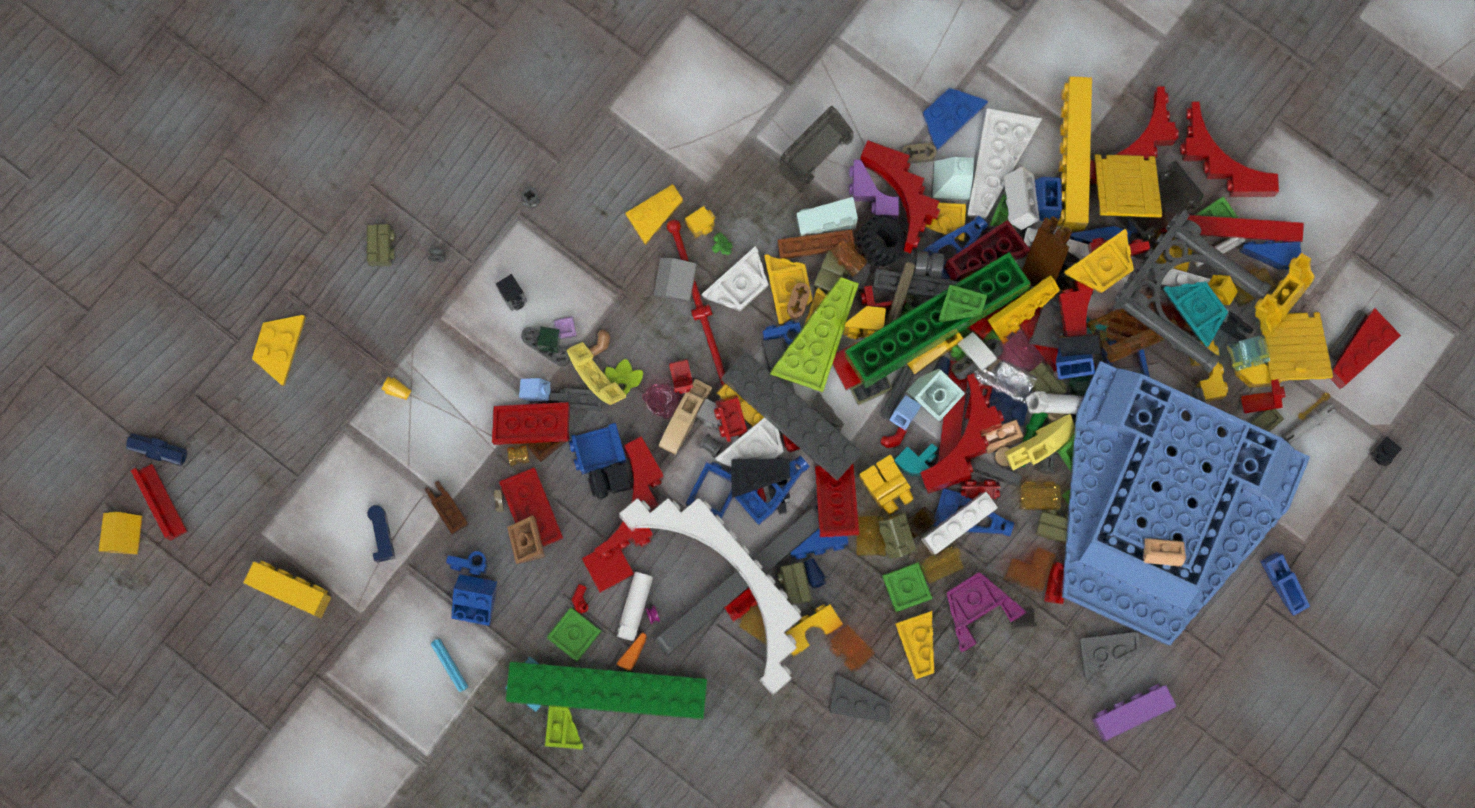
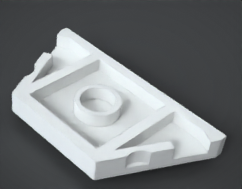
M757 248L751 249L702 294V297L737 311H742L768 287Z
M763 418L715 459L717 462L731 467V459H777L784 452L779 431L766 418Z

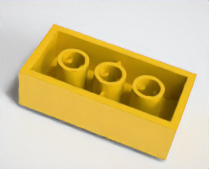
M260 561V563L253 562L243 582L244 584L322 619L332 598L327 595L328 591L317 585L309 587L311 583L297 576L294 580L292 579L293 575L279 568L276 572L274 571L275 567L264 561Z

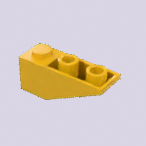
M957 333L907 363L908 367L914 375L951 351L955 345H958L963 340V337L960 333Z

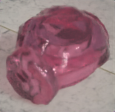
M654 383L642 395L647 409L656 417H663L666 420L674 415L680 404L678 402V393L665 383Z

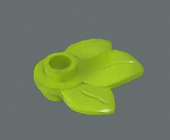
M624 359L617 365L616 369L606 367L605 376L611 383L616 382L618 386L624 384L625 388L622 391L627 395L631 388L637 387L641 383L643 371H633L629 361Z

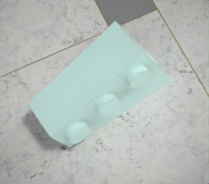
M853 197L812 209L805 208L796 213L800 237L856 229L858 220Z

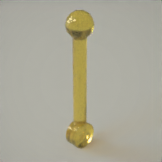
M1324 393L1322 398L1305 412L1299 413L1298 418L1304 420L1306 415L1319 404L1329 400L1330 394Z

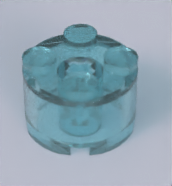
M1265 335L1239 341L1237 344L1226 346L1235 371L1252 367L1251 363L1254 366L1270 362L1271 355Z

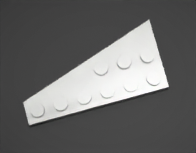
M987 108L967 217L976 218L979 215L986 220L1004 188V176L1013 172L1042 118Z

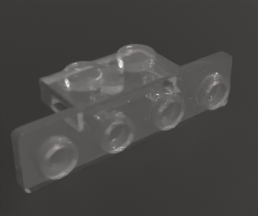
M1004 359L994 374L986 370L981 372L978 367L975 368L974 377L980 383H987L996 391L1004 392L1010 395L1013 400L1021 401L1027 404L1026 397L1031 395L1029 391L1037 381L1036 376Z

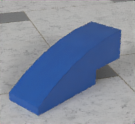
M1276 552L1260 561L1272 585L1293 616L1310 607L1295 573L1291 572L1283 554Z

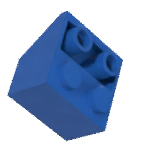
M1040 177L1035 180L1039 220L1043 221L1044 218L1051 219L1053 216L1059 220L1062 211L1061 178Z
M459 574L453 590L451 619L490 626L496 599L497 581Z

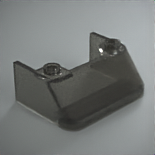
M830 106L780 157L779 173L800 192L804 190L805 183L808 185L815 178L813 175L815 169L839 145L845 144L847 146L854 139V131L834 106Z

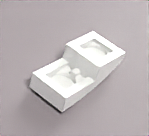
M973 332L958 343V346L969 359L971 358L981 372L997 360L995 355Z

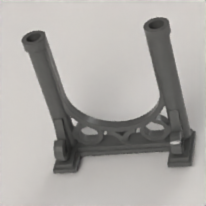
M1184 209L1181 214L1176 213L1166 226L1167 233L1165 235L1161 233L1155 241L1157 244L1156 248H1150L1144 256L1147 258L1145 263L1140 262L1134 271L1137 274L1134 278L1130 276L1113 300L1116 302L1112 308L1124 309L1203 366L1206 372L1210 373L1221 357L1173 324L1165 316L1161 308L1159 293L1166 274L1182 263H1205L1222 275H1229L1233 283L1257 300L1266 295L1271 285L1266 281L1262 282L1206 242L1199 235L1202 231L1200 226L1191 220H1187L1190 215ZM1173 245L1179 246L1182 250V256L1179 258L1172 257L1169 249ZM1188 248L1196 254L1188 255ZM1163 252L1167 262L1164 264L1156 263L1155 261ZM1150 270L1153 274V281H1142ZM1144 286L1152 290V297L1149 299L1139 292ZM1153 303L1155 312L1148 307L1149 304Z

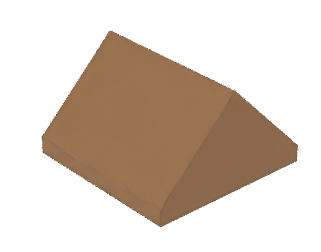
M530 516L507 527L516 564L546 557L538 523L534 516Z

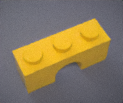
M1212 340L1208 349L1219 356L1218 346ZM1190 358L1192 367L1200 365L1195 360ZM1219 361L1209 373V378L1200 381L1196 385L1197 388L1203 389L1206 402L1223 399L1227 396L1226 393H1228L1227 383L1223 381L1222 377L1224 374L1223 366Z
M825 604L815 609L816 614L811 617L809 615L804 616L799 620L800 624L794 628L791 627L785 632L786 636L790 634L796 641L795 646L797 648L791 653L792 657L810 646L805 637V632L809 628L818 627L827 636L843 625L831 605L827 607Z

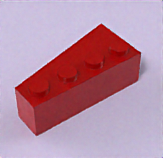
M1376 308L1367 314L1332 367L1333 378L1330 379L1339 389L1347 385L1401 337L1400 333Z

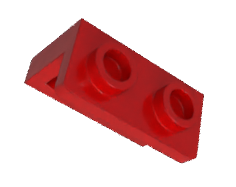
M735 395L715 401L716 408L713 410L716 420L720 419L721 426H718L721 438L725 437L726 441L730 442V437L746 433L747 428L738 396Z

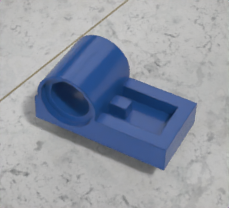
M789 321L781 327H776V325L768 326L762 331L763 340L784 338L785 343L790 345L794 339L788 338L787 334L789 332L798 334L801 330L800 322Z
M479 551L472 552L468 560L449 555L446 563L450 565V569L461 571L462 568L467 569L470 574L480 576L481 573L486 574L488 568L487 558ZM477 556L482 557V564L474 566V558Z

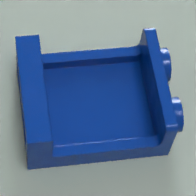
M616 423L609 424L607 428L575 436V434L571 435L572 441H569L572 452H576L577 459H574L577 471H581L582 475L595 470L609 468V465L614 463H627Z

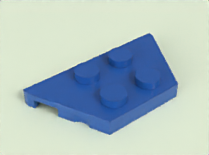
M949 88L923 112V117L936 150L938 151L988 104V101Z

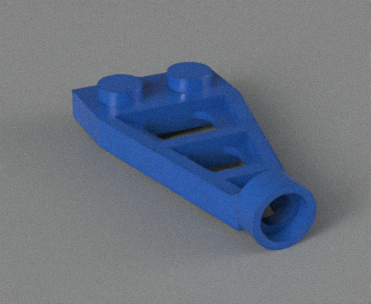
M978 215L972 222L929 244L923 251H927L929 256H931L933 253H938L940 248L952 245L956 249L957 254L974 243L981 232L988 227V224ZM965 232L970 237V240L963 248H960L954 239ZM945 261L943 264L942 275L939 279L947 280L950 277V275L944 269V265L946 264Z
M802 456L791 461L790 481L783 488H780L777 483L772 484L776 489V494L768 503L760 498L757 490L734 498L759 526L775 512L802 473L810 468V466Z
M943 489L934 517L936 522L932 526H938L954 514L959 506L966 505L972 499L961 496V493ZM992 512L988 515L992 519L990 527L974 525L966 531L968 533L1003 534L1010 537L1015 522L1006 520ZM1002 524H1005L1004 530L1001 529Z

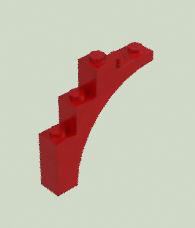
M1165 86L1157 87L1154 92L1152 115L1145 131L1132 145L1115 155L1144 156V160L1148 161L1149 156L1157 158L1158 151L1157 147L1154 146H1173L1179 137L1178 128H1175V122H1169L1170 112L1166 110L1168 93H1165ZM1090 160L1089 184H1097L1095 160Z
M1191 102L1190 106L1186 108V119H1189V126H1187L1186 130L1187 137L1180 144V155H1183V161H1206L1203 163V172L1206 173V179H1229L1226 182V189L1229 191L1230 197H1275L1279 192L1278 173H1267L1248 168L1225 154L1213 141L1206 129L1201 115L1200 102Z
M867 140L860 161H862L865 168L874 171L885 179L900 197L908 221V236L904 251L911 254L913 248H917L921 239V237H918L919 233H924L926 225L931 226L933 220L938 219L941 211L938 208L940 201L923 195L926 186H923L925 178L909 173L911 163H908L910 155Z
M1104 238L1093 239L1092 243L1088 245L1089 254L1109 240L1104 241ZM1143 239L1134 240L1132 244H1129L1131 256L1148 252L1150 249L1149 241L1143 242ZM1075 279L1077 291L1074 292V289L1063 290V294L1058 296L1065 336L1087 335V309L1094 289Z
M974 373L967 376L972 405L965 433L946 458L935 466L920 472L928 494L972 479L971 473L974 471L971 462H966V460L986 454V447L989 444L986 436L981 435L1002 428L1001 422L1004 421L1001 410L997 411L995 406L987 408L990 406L989 400L986 395H982V382L980 378L976 379Z
M639 437L624 445V451L630 462L633 475V497L631 503L637 498L640 502L645 501L651 510L649 512L651 513L659 505L649 487L654 489L661 485L664 475L643 438ZM623 521L618 530L606 542L594 549V554L597 559L601 557L606 559L613 555L612 551L620 548L622 550L628 547L630 541L633 542L635 547L639 545L644 547L651 542L650 539L653 537V533L650 528H636L631 531Z

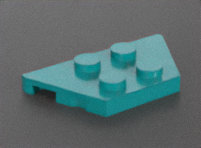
M1206 281L1196 282L1195 284H1181V286L1164 287V293L1202 345L1208 348L1228 314L1227 309Z

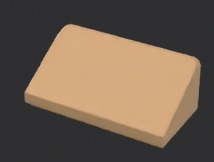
M1017 420L1002 425V428L981 435L986 436L989 444L986 447L987 454L1023 441V434Z
M1145 538L1144 563L1173 566L1183 565L1186 559L1184 542Z

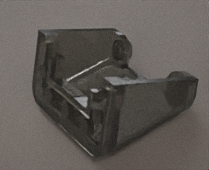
M1176 160L1168 165L1170 170H1166L1164 173L1161 172L1158 176L1162 217L1115 216L1118 221L1139 239H1143V241L1152 240L1158 231L1169 224L1176 213L1181 214L1184 209L1187 211L1191 208L1195 210L1202 204L1201 200L1204 194Z

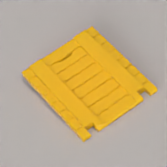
M1095 154L1100 215L1162 217L1154 156H1149L1147 161L1144 160V156L1106 155V159H1101V155Z
M1313 312V317L1310 318L1308 313H1287L1270 335L1261 330L1270 380L1288 381L1333 378L1320 312Z

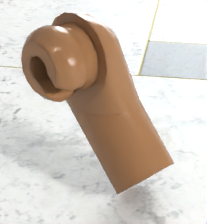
M606 330L598 332L597 344L589 348L593 357L609 347L610 334Z

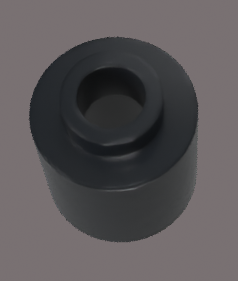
M603 469L588 473V482L592 496L597 497V499L608 497L611 488L607 474L604 473Z

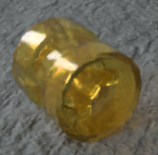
M526 444L520 445L517 450L514 447H507L510 466H516L518 461L523 464L530 463Z

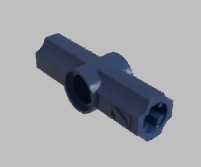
M131 433L126 442L127 450L144 454L146 457L162 462L163 460L182 466L187 458L186 449L169 445L167 442L156 438L149 439Z

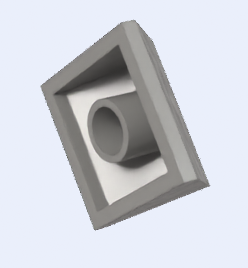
M660 258L654 296L690 301L697 264L675 258Z

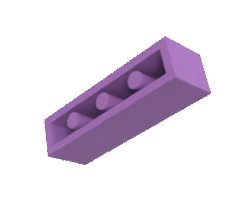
M1157 684L1149 688V693L1142 695L1140 692L1132 696V701L1126 704L1124 701L1113 705L1114 710L1107 712L1105 709L1096 713L1097 718L1093 719V722L1102 741L1115 737L1177 707L1167 686L1160 687Z

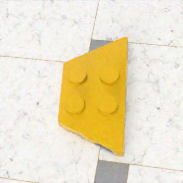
M1124 229L1064 272L1065 275L1103 293L1130 274L1134 268L1128 244L1127 230Z
M764 255L778 324L782 326L791 319L787 309L794 286L798 283H805L810 289L806 266L802 263L790 262L787 259H778L771 257V255ZM801 288L799 291L796 290L798 292V299H801L802 295L806 294L804 288ZM811 290L806 307L813 302ZM796 303L795 308H791L793 314L800 312V303Z
M304 315L264 322L252 359L282 386L286 384L306 319Z

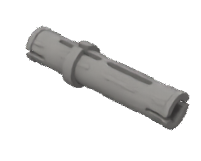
M1327 403L1317 412L1313 411L1310 413L1307 419L1283 434L1282 438H1286L1285 441L1291 444L1315 426L1323 424L1325 419L1336 413L1335 408L1331 409L1333 405Z

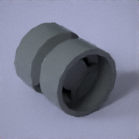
M917 250L914 275L925 276L929 273L930 277L941 278L944 254L933 253L929 256L927 251Z

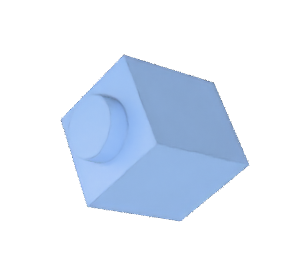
M541 378L521 379L519 398L529 402L549 401V394L551 392L549 381Z
M905 395L892 414L890 421L906 430L922 405Z

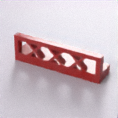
M150 464L141 470L137 468L130 470L164 537L171 541L188 532L155 466Z

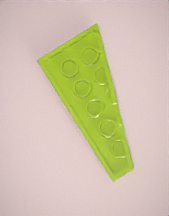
M839 277L770 371L771 375L819 392L824 391L859 283Z

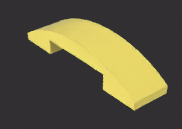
M583 342L567 349L568 356L576 371L598 398L609 405L626 398L625 393L617 383H611L592 360L593 354Z

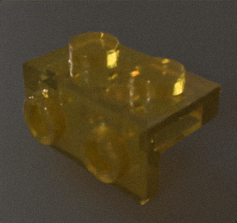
M858 517L857 556H886L885 543L878 521L885 519L884 517Z
M950 547L941 551V556L935 558L932 555L924 559L925 563L921 565V569L929 584L963 569L964 566L959 558L961 553L958 548L953 550Z

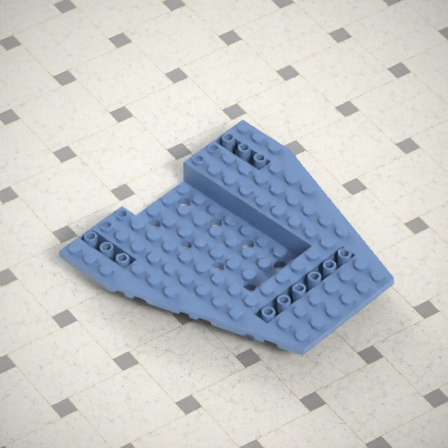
M1099 361L1095 374H1093L1076 413L1062 598L1170 646L1187 624L1195 618L1201 608L1222 587L1228 577L1236 571L1242 561L1263 540L1269 530L1289 510L1310 456L1294 450L1288 442L1277 435L1150 377L1124 369H1117ZM1183 411L1190 413L1189 421L1182 419L1181 414ZM1218 427H1223L1226 431V435L1223 438L1217 435ZM1168 446H1172L1176 450V454L1173 457L1169 456L1166 452ZM1204 462L1211 465L1209 473L1204 472L1202 469ZM1154 481L1161 485L1159 492L1152 490V483ZM1189 498L1196 500L1197 504L1193 509L1187 505ZM1139 517H1143L1146 520L1144 528H1140L1137 525ZM1175 533L1181 536V542H1184L1186 559L1182 566L1144 563L1145 538L1173 541L1172 537Z

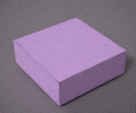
M573 317L554 320L558 340L577 336Z

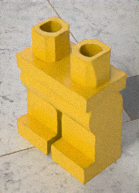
M891 454L876 463V466L873 465L859 474V479L877 502L880 509L884 508L889 515L899 509L894 502L896 499L900 498L904 505L909 504L914 499L910 492V485L898 469Z

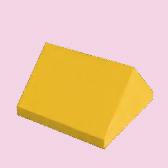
M122 512L103 513L99 552L138 555L143 516Z

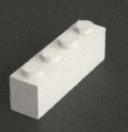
M982 492L920 539L931 554H937L998 507L987 492Z

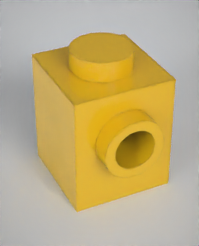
M703 206L686 217L685 224L694 237L697 238L702 234L707 235L713 230L715 216L710 209L707 211Z
M1213 275L1208 283L1223 305H1230L1238 292L1229 275Z

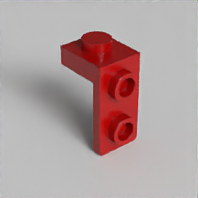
M872 285L864 287L863 293H860L862 304L891 310L893 301L875 304Z
M688 359L669 363L674 391L679 392V394L690 392V389L694 387Z
M1279 379L1271 380L1272 392L1241 396L1243 412L1252 413L1283 408L1282 398H1285L1284 386L1280 387Z

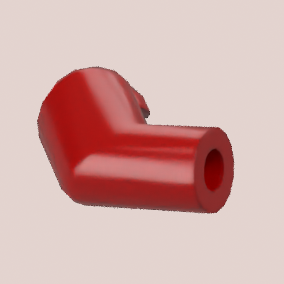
M898 427L895 435L883 436L880 441L881 445L885 446V448L899 446L907 429L904 430Z
M578 584L574 592L572 603L576 611L585 613L589 608L583 598L587 587Z

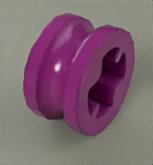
M655 605L651 609L645 608L651 625L654 621L660 622Z

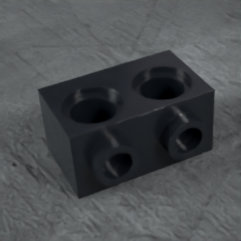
M512 274L496 283L500 295L511 311L520 310L525 306L527 302L525 294Z

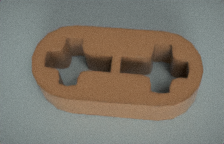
M798 283L793 288L787 313L792 319H800L805 312L810 294V289L805 283ZM801 288H804L806 294H803L801 299H798V292L796 290L799 291ZM796 303H800L799 310L801 312L793 314L791 308H795Z

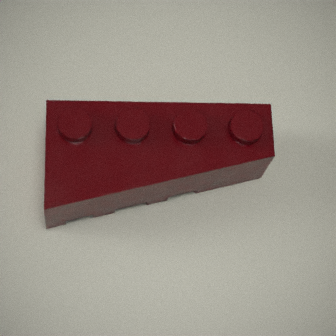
M1006 220L947 260L944 269L953 281H960L1009 252L1015 261L1024 258L1029 253L1030 248L1011 223Z

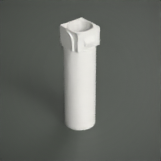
M1036 391L1026 397L1030 413L1076 414L1084 396Z
M639 572L634 573L616 637L634 641L652 584V576Z

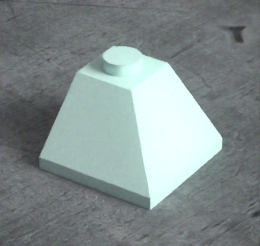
M951 157L934 161L932 198L970 201L974 158Z
M940 369L919 377L906 391L938 421L965 394Z

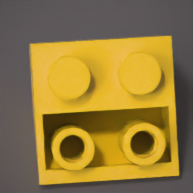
M866 306L845 323L843 335L850 339L867 338L884 327L886 308Z

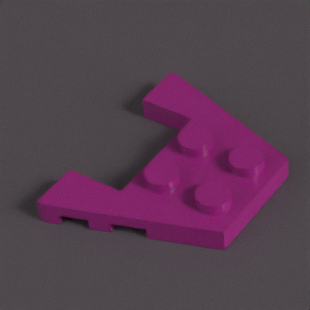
M978 572L947 592L961 653L978 644L968 625L1001 605L1010 622L1027 613L1024 608L981 572Z

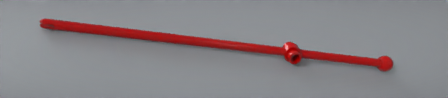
M671 220L667 223V230L673 234L680 259L689 262L679 232L681 230V223L678 220ZM694 278L692 296L696 309L691 310L694 321L700 319L718 376L723 386L725 383L721 378L726 372L708 320V316L713 315L709 304L703 305ZM758 489L757 494L766 502L764 489Z

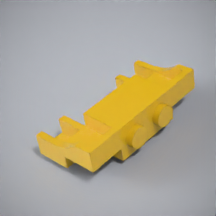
M1303 253L1290 261L1288 265L1290 268L1289 274L1278 283L1276 290L1272 294H1267L1264 299L1260 298L1255 305V317L1261 321L1260 329L1269 335L1314 281L1315 276L1310 267L1311 258Z

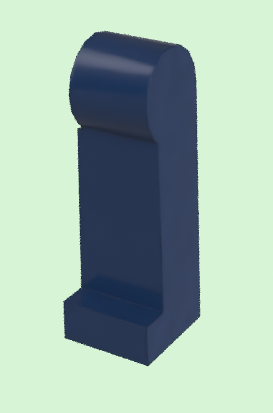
M371 506L368 509L367 516L372 521L378 552L372 553L373 559L376 563L396 559L386 512L381 506Z

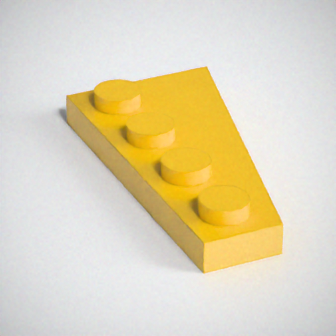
M1051 275L988 319L989 324L1002 344L1008 340L1006 337L1012 331L1016 333L1020 329L1019 325L1026 318L1030 320L1034 316L1035 310L1038 307H1043L1060 291Z

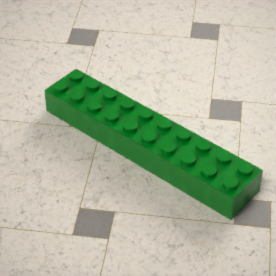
M1010 252L953 285L987 295L981 316L940 322L939 317L948 292L947 289L846 349L845 357L864 387L871 386L1029 291L1030 282Z
M510 662L506 702L703 720L707 679Z

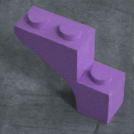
M854 160L853 166L849 167V177H853V184H849V195H852L854 201L872 202L871 214H875V216L885 215L887 217L889 215L892 216L893 220L898 219L899 197L882 194L876 188L862 161Z

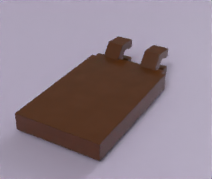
M1054 216L1051 219L1044 218L1041 227L1038 228L1022 272L1034 287L1050 275L1056 282L1070 248L1066 243L1069 241L1072 230L1068 227H1064L1063 230L1058 228L1054 235L1053 233L1059 222Z

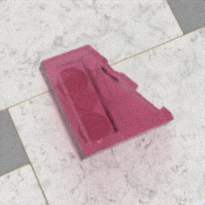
M1020 330L1002 345L1003 352L997 357L1001 361L1028 372L1037 367L1045 358L1033 344H1028L1029 340Z

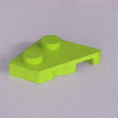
M549 706L545 746L583 750V744L577 733L578 731L569 708Z

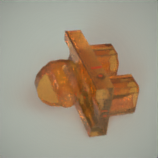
M846 238L842 239L831 250L839 260L837 264L839 266L843 265L852 277L856 276L867 265V260L857 253L855 246L851 241H847Z

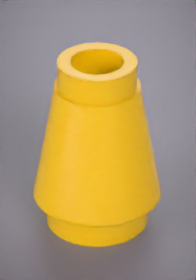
M389 376L381 389L385 391V394L404 400L408 399L412 391L395 377L391 378Z

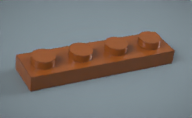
M852 229L777 240L780 259L825 254L828 251L840 252L855 249Z

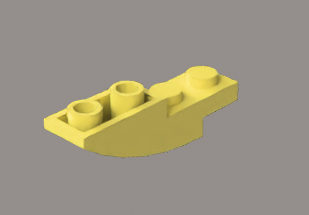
M1068 414L1036 431L1037 436L1004 452L1010 468L1015 470L1029 462L1035 465L1063 446L1075 433V425L1071 415Z

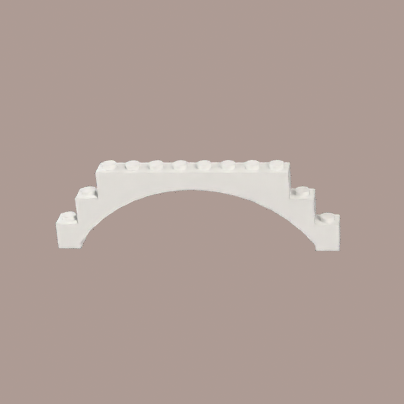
M637 498L619 513L620 518L631 531L636 528H655L681 533L697 539L722 555L737 569L746 581L757 601L765 627L767 644L764 676L760 681L774 695L792 679L790 677L791 671L785 665L781 666L779 663L797 648L794 638L790 634L786 636L785 632L801 619L800 609L795 604L791 605L787 601V594L782 589L778 590L774 586V579L769 574L765 575L761 569L763 567L756 559L752 560L748 554L750 552L743 544L740 546L736 542V535L731 530L727 531L724 528L723 520L718 515L714 516L710 510L712 508L705 500L701 501L698 498L683 512H680V506L674 500L671 502L668 498L650 513L649 510L651 509L646 502H640Z

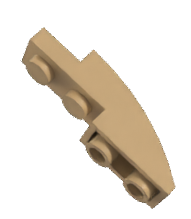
M697 379L693 382L694 388H691V391L685 393L659 443V447L674 455L680 449L694 425L697 413L712 391L711 386Z

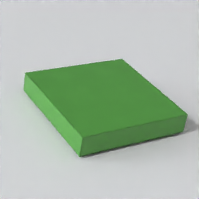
M919 562L882 575L895 612L933 599Z
M570 607L547 636V639L578 662L602 631Z

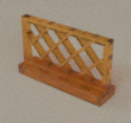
M1122 308L1087 323L1088 328L1093 334L1095 329H1097L1095 325L1107 326L1106 331H1099L1102 347L1108 353L1106 358L1110 363L1165 339L1150 328L1146 331L1137 329L1138 324H1145L1135 317L1126 315L1127 311ZM1114 317L1123 319L1122 324L1110 321ZM1175 319L1170 320L1173 324H1175L1178 327V323L1175 321ZM1124 321L1135 322V328L1124 326ZM1108 328L1119 329V335L1109 333ZM1122 330L1133 333V336L1130 338L1121 336ZM1106 337L1115 339L1117 343L1109 346L1105 339Z

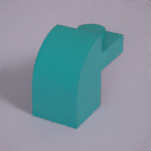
M931 444L918 457L907 446L894 462L904 474L921 476L920 472L930 468L926 462L931 463L937 456L935 452L938 448Z

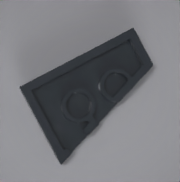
M790 458L731 459L732 498L790 478Z

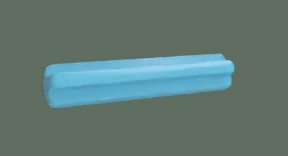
M436 639L431 643V646L457 690L459 692L468 688L467 683L442 641Z

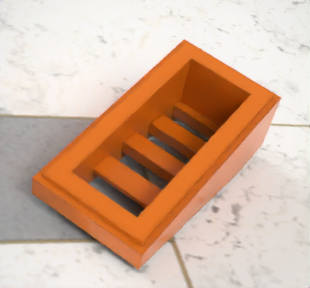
M644 633L640 634L616 665L630 672L633 671L647 640V635Z

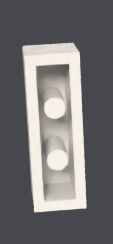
M1022 166L1004 176V187L1007 195L1006 204L1009 212L1008 220L1020 230L1040 221L1034 174Z

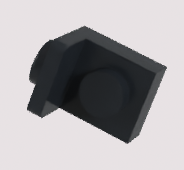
M1386 436L1371 455L1376 463L1386 467L1392 463L1402 448Z

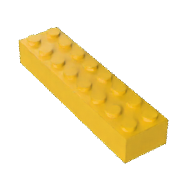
M1069 76L1067 83H1064V87L1061 89V100H1064L1063 107L1060 109V118H1063V123L1060 125V136H1063L1059 145V154H1062V159L1059 161V172H1062V211L1057 226H1060L1062 230L1064 227H1068L1072 230L1071 233L1084 231L1089 221L1092 77Z

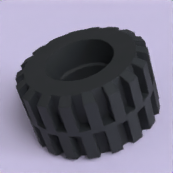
M877 215L865 223L858 230L856 235L857 242L855 243L856 247H859L858 253L863 255L862 259L864 261L867 259L868 264L872 265L874 263L876 267L881 265L885 267L898 259L904 253L907 240L905 238L907 233L903 231V225H899L898 220H893L892 216L889 215L887 217L885 215L878 217ZM877 235L884 239L887 247L878 241Z

